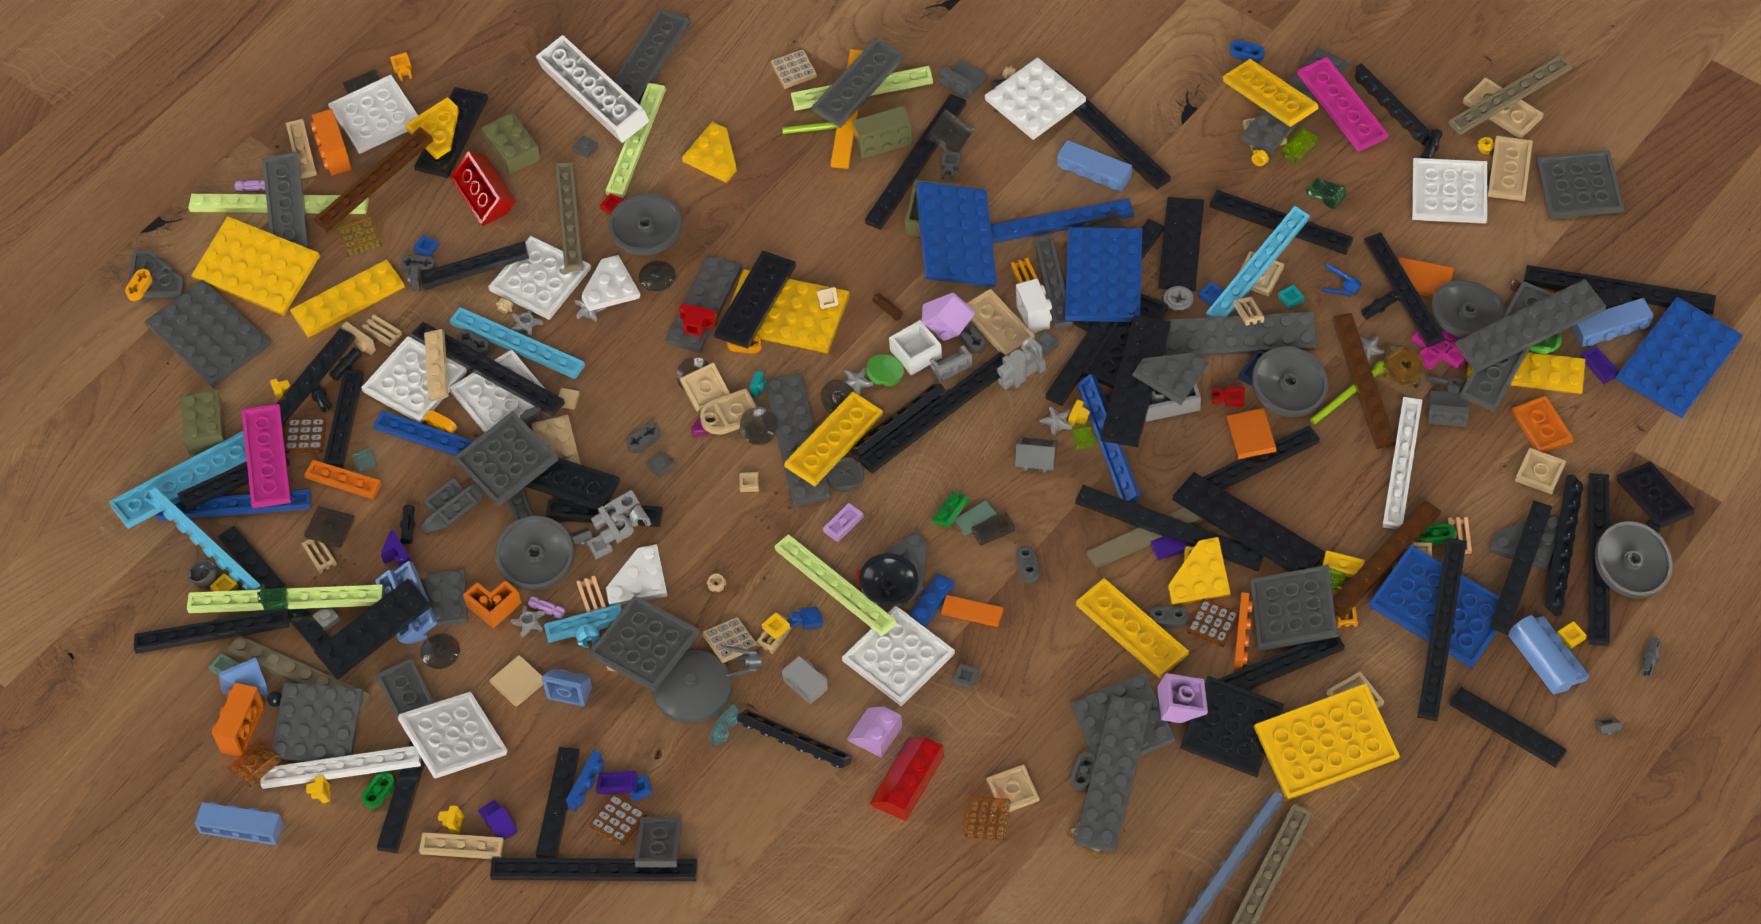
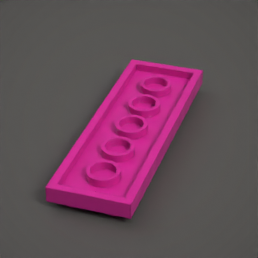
M1328 57L1298 70L1297 75L1358 152L1388 138L1389 134Z
M275 404L241 409L252 508L291 503L280 405Z

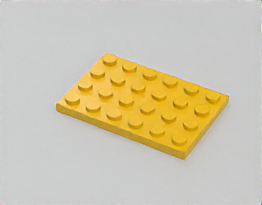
M227 216L191 276L199 282L204 280L214 288L285 316L320 255L316 251Z
M743 270L731 303L751 270ZM788 279L756 335L762 340L828 353L849 299V291L836 288L839 305L820 309L816 290L829 287Z
M1367 684L1254 725L1287 801L1400 758Z

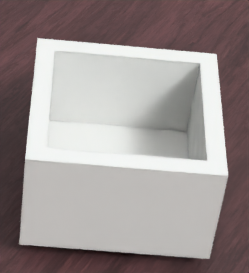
M1038 279L1016 284L1017 309L1023 323L1033 334L1050 329V321H1052L1050 313L1052 305L1050 300L1046 299L1045 288L1039 284Z
M921 320L889 337L890 351L910 375L929 366L931 360L937 361L942 358L941 344Z

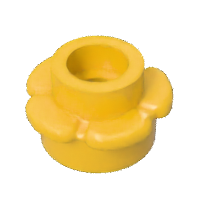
M1489 137L1478 140V149L1483 154H1489L1495 148V142Z
M1254 150L1251 159L1255 165L1263 166L1268 163L1269 157L1264 150Z

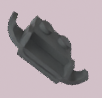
M452 478L423 500V503L433 514L424 521L421 529L428 535L432 531L449 528L452 523L476 505L478 506L484 491L476 483L471 484L464 490Z

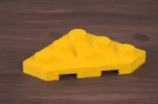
M447 97L404 125L410 134L421 127L432 136L434 141L425 149L437 160L451 151L459 109Z
M713 121L682 156L684 163L726 183L737 171L727 128Z
M1218 537L1199 540L1168 585L1172 606L1230 596V588Z

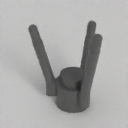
M722 646V649L744 653L745 656H739L732 660H744L745 666H749V668L728 673L726 677L756 672V668H761V652L732 646Z

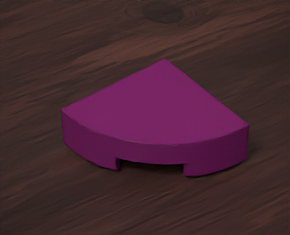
M700 417L691 428L692 437L710 433L703 428Z

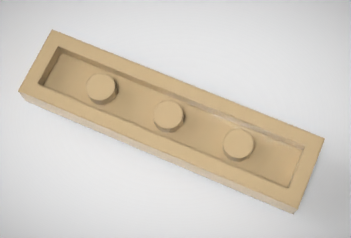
M299 119L287 122L286 126L292 151L299 154L301 179L316 176L317 173L304 120Z
M442 329L426 332L424 337L428 398L433 401L449 397L445 333Z
M423 832L419 852L422 855L482 859L501 858L504 839L501 837Z

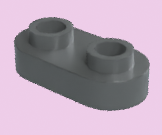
M1028 546L1019 548L1016 552V562L1020 578L1026 583H1034L1040 576L1035 551Z
M1156 606L1149 611V617L1162 628H1183L1188 624L1189 615L1184 608Z
M1083 752L1078 756L1071 774V785L1074 789L1084 791L1089 788L1096 761L1095 754Z

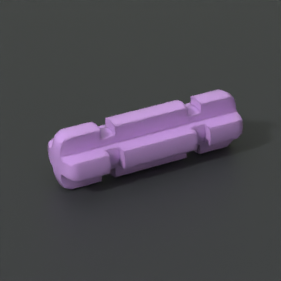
M264 180L236 181L235 190L260 191L262 189V191H265Z
M531 596L528 601L529 607L538 608L539 611L543 610L544 613L551 616L554 614L556 618L562 619L565 614L563 607H555V604L543 599L539 600L535 596Z

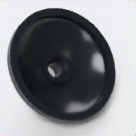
M891 553L879 554L870 558L863 565L859 576V584L863 594L873 603L886 607L898 606L909 601L916 593L919 581L918 573L913 564L906 558Z

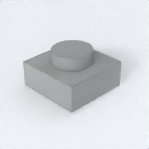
M601 535L586 541L595 560L613 552L611 544H605Z
M322 608L312 615L325 632L340 621L339 615L332 608Z

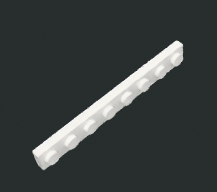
M1403 397L1382 528L1397 530L1404 521L1422 399Z
M415 746L273 766L267 772L261 769L263 775L261 776L260 785L262 789L314 782L315 777L321 775L328 780L421 766V756Z

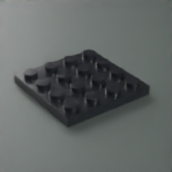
M1208 676L1205 682L1208 713L1190 720L1180 749L1257 778L1266 753L1254 725L1281 715L1285 704Z

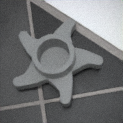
M575 300V304L581 307L576 315L577 319L585 316L596 322L597 313L607 308L589 311L583 300Z
M532 310L520 315L513 313V319L517 324L511 330L516 332L525 330L528 336H532V327L543 325V321L533 318Z
M1360 336L1369 363L1370 358L1374 355H1384L1385 350H1381L1376 346L1378 336H1375L1372 340H1366Z
M862 368V371L857 374L845 370L844 373L848 376V380L841 385V389L850 388L860 396V391L864 387L873 386L874 383L865 379L866 368Z
M1049 407L1050 416L1040 420V425L1047 424L1050 426L1052 436L1056 435V431L1072 429V425L1066 422L1070 415L1069 409L1064 413H1058L1053 407Z
M524 606L520 618L512 619L511 623L522 627L520 635L523 638L531 629H536L539 632L543 631L538 620L545 613L543 610L533 613L528 611L527 606Z

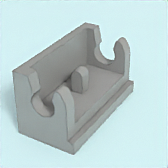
M964 345L960 346L961 350L958 353L944 360L936 362L933 359L930 361V369L939 382L973 367L972 355Z

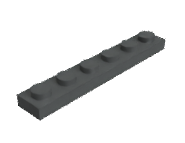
M1053 236L1034 237L1047 299L1050 300L1052 305L1050 312L1054 329L1073 326V321H1065L1066 291Z

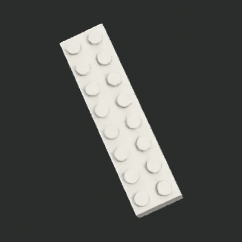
M565 36L559 37L536 56L542 69L621 143L649 122L644 109Z

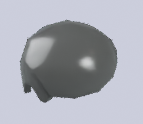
M208 559L199 560L188 570V580L197 587H207L216 581L217 566Z

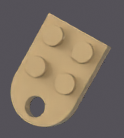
M745 388L705 404L700 413V420L706 431L722 435L762 420V416ZM714 418L715 421L709 423L706 421V419Z

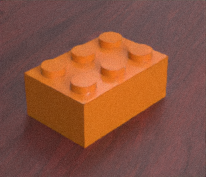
M333 109L313 114L314 122H311L313 133H316L314 136L317 145H321L318 148L325 170L329 169L331 176L352 170Z
M234 683L232 689L228 691L227 701L220 709V717L212 727V735L221 753L240 758L244 757L265 709L257 687Z

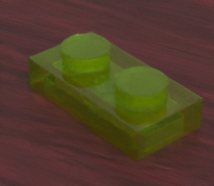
M1303 128L1282 149V155L1297 163L1318 142V136Z

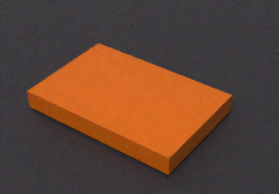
M1399 257L1398 261L1420 296L1433 298L1434 293L1441 285L1452 281L1454 268Z
M1546 395L1511 408L1512 415L1535 450L1546 453L1573 442V436Z
M1264 408L1226 415L1238 459L1276 452L1275 442Z

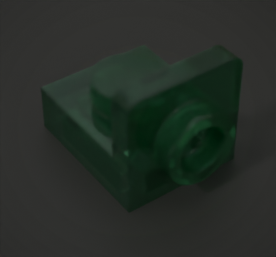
M265 584L260 585V592L257 593L258 603L262 604L264 611L288 608V590L286 587L266 589Z

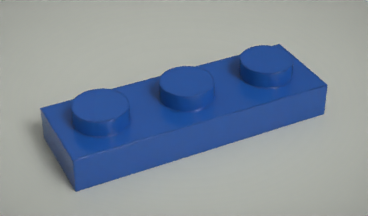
M937 574L909 616L926 628L945 601L946 595H949L954 588L955 581Z
M593 750L568 795L566 802L569 810L576 812L579 806L584 804L588 789H592L597 773L602 771L604 762L600 752Z

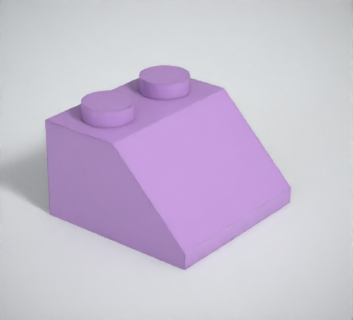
M950 293L923 304L922 323L945 341L958 336L975 315V311L955 293Z
M1165 674L1157 687L1161 720L1182 723L1208 713L1204 679Z
M884 706L867 708L848 736L847 741L882 758L902 728V717L900 714Z

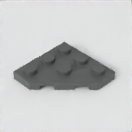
M133 252L129 282L140 269L149 270L152 276V283L141 299L178 298L183 294V278L174 273L172 268L164 261H161L154 252Z
M1195 353L1143 358L1132 376L1179 405H1182L1209 362Z
M1549 515L1532 566L1544 570L1548 569L1555 548L1559 524L1558 517ZM1526 521L1496 532L1490 553L1513 560Z
M915 530L883 553L897 554L906 558L913 564L918 573L919 581L916 593L906 602L907 604L922 595L928 545Z

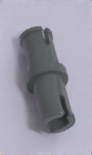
M1658 638L1649 639L1647 651L1643 654L1644 661L1640 674H1644V677H1652L1655 665L1659 662L1658 654L1662 641L1658 642Z

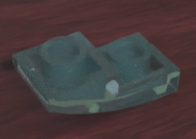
M734 704L718 718L711 729L709 736L713 747L724 743L729 737L728 728L738 723L739 709Z

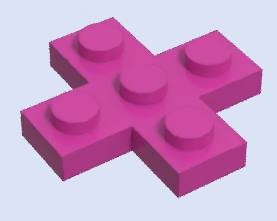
M1446 330L1442 331L1445 341L1428 348L1418 332L1412 336L1411 341L1424 348L1419 355L1423 360V366L1429 370H1432L1441 360L1456 369L1466 362V359L1455 346V342L1461 338L1450 334Z

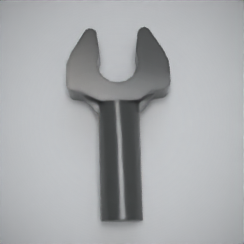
M1429 374L1427 379L1428 382L1446 386L1447 391L1452 393H1460V388L1464 387V381L1459 377L1449 380Z

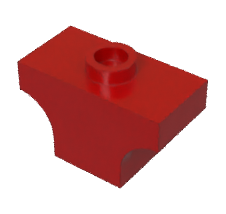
M684 303L680 304L679 313L680 319L683 320L685 334L702 337L708 328H716L718 319L715 310Z

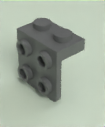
M959 61L952 70L945 66L939 70L940 84L968 100L988 79L987 73L964 61Z
M1430 392L1428 424L1467 427L1469 416L1468 401L1461 399L1460 393Z

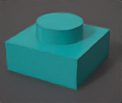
M1294 284L1278 292V298L1288 309L1304 302V296Z
M756 371L749 385L752 397L758 398L760 393L766 388L763 372Z

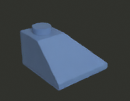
M256 658L218 673L223 694L227 695L234 683L257 687L261 698L268 694L267 685Z

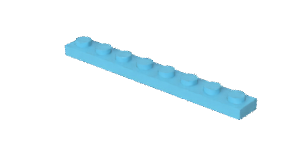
M1294 206L1208 309L1206 316H1229L1235 309L1234 300L1244 298L1307 223L1310 215Z
M461 307L450 319L451 325L457 328L472 331L491 343L507 350H513L516 354L573 379H576L585 367V363L582 360Z
M156 487L149 492L151 504L156 509L160 508L169 521L173 520L182 533L186 532L196 546L199 544L206 556L209 558L213 557L220 569H226L231 579L236 583L239 581L243 585L242 588L244 590H262L261 585Z

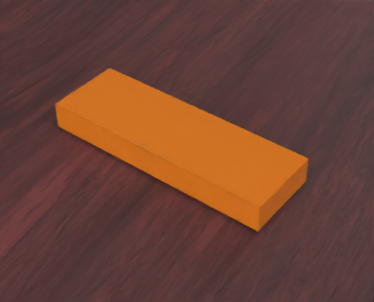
M946 595L941 615L999 627L1004 608Z

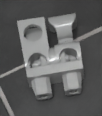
M1028 338L1022 344V351L1016 349L1009 357L1007 355L1003 357V365L997 368V373L1000 376L998 383L1004 390L1010 386L1017 389L1035 371L1041 374L1046 370L1042 346L1034 339Z
M632 490L604 507L598 508L599 514L591 518L597 530L605 525L607 526V529L600 532L605 544L613 540L619 543L622 539L628 538L634 532L633 527L638 526V520H643L647 527L651 525L649 517Z

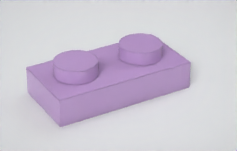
M848 503L823 527V532L836 542H839L864 518L863 513Z

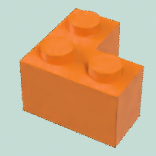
M505 580L491 593L477 582L463 594L466 607L493 629L522 604L519 592Z

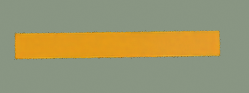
M850 49L847 68L864 50ZM859 108L841 128L837 127L831 158V167L849 169L854 140L853 120L857 119Z

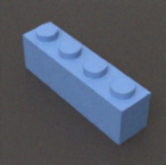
M1069 140L1066 141L1057 155L1058 167L1093 180L1096 183L1106 185L1114 190L1122 192L1132 177V165Z
M1641 298L1606 309L1574 325L1572 332L1581 348L1593 346L1601 341H1609L1614 337L1628 335L1633 331L1648 328L1651 326L1653 313L1645 299Z
M202 802L195 826L201 834L277 845L283 821L280 815L273 811L261 812L254 808L242 809L235 805L223 806L216 802Z

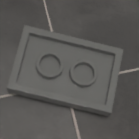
M464 569L426 574V595L438 623L434 627L468 623L467 607L463 594L466 592V573Z
M412 658L376 674V678L397 720L399 714L435 703Z
M641 817L635 867H677L682 817Z

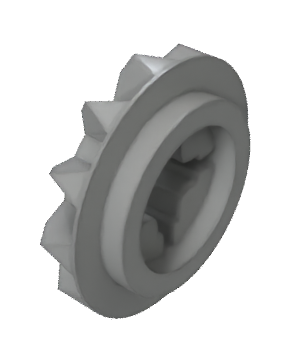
M1174 286L1169 288L1164 294V303L1169 305V309H1173L1174 312L1177 310L1183 312L1186 308L1190 309L1191 304H1193V294L1186 287ZM1179 295H1181V300L1178 303H1176V300L1178 299Z

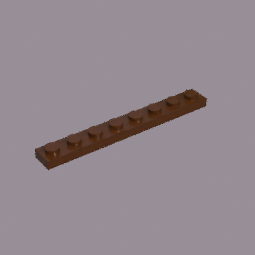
M419 127L314 218L315 223L328 233L434 141L432 136Z
M1352 313L1333 316V323L1376 449L1394 446L1396 440Z
M1426 500L1421 503L1334 596L1335 613L1338 617L1343 619L1438 518L1441 514L1440 509Z

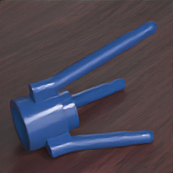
M1329 263L1326 264L1325 267L1345 279L1343 284L1345 290L1322 288V291L1343 294L1348 297L1351 296V293L1354 295L1358 293L1362 281L1350 277Z

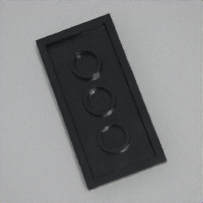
M1651 461L1617 475V482L1659 528L1694 515V508Z

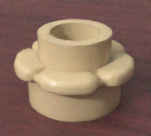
M1013 65L1005 67L1002 74L1005 77L1004 81L1016 73L1017 69L1012 67Z
M500 298L499 302L496 303L497 310L501 313L507 314L513 311L512 307L514 304L507 299Z
M712 574L707 581L708 589L712 592H720L726 586V580L720 574Z

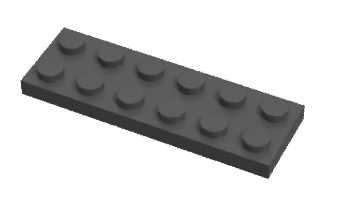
M875 38L814 103L812 111L841 128L904 60V54Z
M298 152L262 158L270 233L309 249Z
M708 255L684 304L715 310L718 319L739 277L742 264ZM679 313L666 337V344L701 353L713 327L705 330L702 337L685 334L683 320L680 319Z

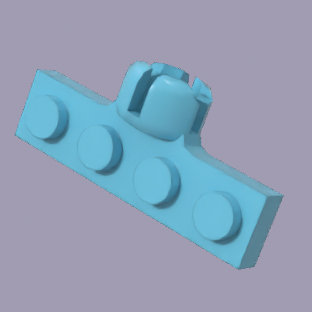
M617 604L544 624L548 642L551 643L576 637L578 644L583 648H589L587 641L590 640L594 647L600 639L599 631L610 627L621 613V605Z

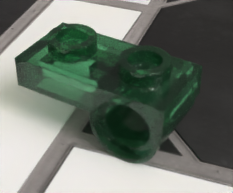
M1317 178L1306 189L1307 195L1322 199L1324 204L1331 209H1335L1347 196L1345 186Z

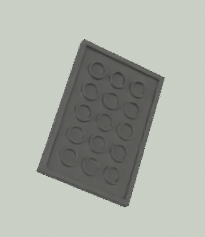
M204 280L195 284L145 321L146 326L212 388L271 345L270 341Z

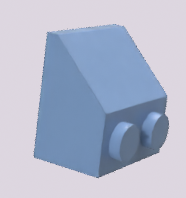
M551 669L542 677L547 699L583 707L586 706L592 689L591 679L587 675L570 673L564 669Z

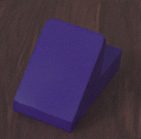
M394 530L390 531L381 551L383 563L386 564L396 559L398 565L401 566L407 561L411 562L408 553Z
M495 799L478 810L479 815L496 837L506 840L517 833V829L505 808L500 807Z

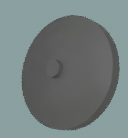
M638 194L625 199L617 205L609 219V230L612 240L623 251L634 255H652L666 250L678 239L682 230V219L678 207L670 199L658 194Z
M1455 280L1441 285L1434 293L1431 301V312L1436 322L1444 330L1459 338H1464L1501 320L1506 312L1503 301L1494 291L1482 284L1467 280Z
M1285 346L1271 349L1258 359L1252 372V387L1258 400L1270 411L1285 417H1301L1312 413L1321 405L1328 390V379L1323 366L1314 356L1302 349Z
M529 516L513 522L502 532L496 545L495 557L500 573L510 584L520 589L536 591L554 586L567 575L573 563L574 548L569 533L560 523L543 516Z
M1632 521L1617 523L1608 528L1600 536L1596 544L1595 563L1600 576L1610 588L1623 596L1636 599L1653 596L1665 587L1671 577L1673 561L1669 547L1655 530L1644 524Z
M687 650L655 692L652 691L654 701L664 715L675 721L697 723L708 720L717 715L730 699L732 681L731 677H726V674L730 672L725 663H722L717 656L706 651Z

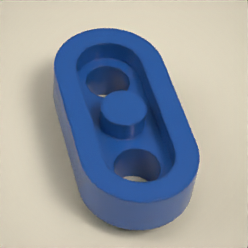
M1236 40L1230 45V54L1238 59H1251L1255 62H1260L1264 59L1265 49L1259 44Z

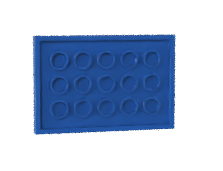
M918 181L916 184L925 279L995 287L997 279L987 190Z
M1068 228L1065 321L1132 322L1134 315L1140 316L1142 228Z
M1677 297L1618 373L1616 380L1682 419L1741 341L1743 334Z
M1411 545L1370 601L1368 607L1429 643L1443 563ZM1461 575L1449 655L1473 668L1498 632L1489 629L1500 597Z

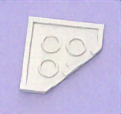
M619 255L601 259L582 293V300L589 311L640 298V292Z
M657 544L637 548L606 587L609 606L617 604L621 606L627 605L634 595L645 601L667 597Z

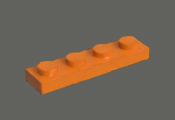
M312 460L304 474L308 480L373 500L382 485L381 480L316 460Z
M1241 592L1234 671L1241 670L1243 664H1247L1248 652H1244V647H1249L1250 635H1246V630H1250L1251 618H1247L1248 613H1252L1253 601H1249V593Z

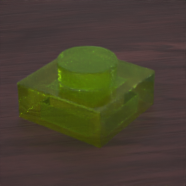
M1090 426L1071 431L1077 450L1096 445Z
M1330 568L1332 588L1341 590L1345 585L1346 573Z

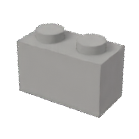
M800 656L782 670L783 681L810 705L828 690L827 677L822 672L818 673L810 661L804 660Z

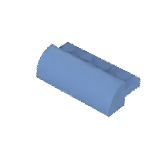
M407 561L396 571L389 569L375 580L376 585H383L384 597L408 578L429 602L414 563ZM432 608L428 609L396 634L399 642L412 644L428 637L426 632L438 624Z
M1530 615L1511 628L1508 636L1553 695L1568 691L1572 685L1585 682L1590 677L1544 616L1534 618L1533 615Z

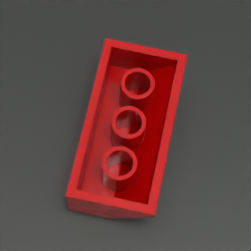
M468 151L450 176L473 214L483 226L507 215L516 202L485 154Z
M926 737L908 739L872 798L870 805L906 821L944 758L943 745Z

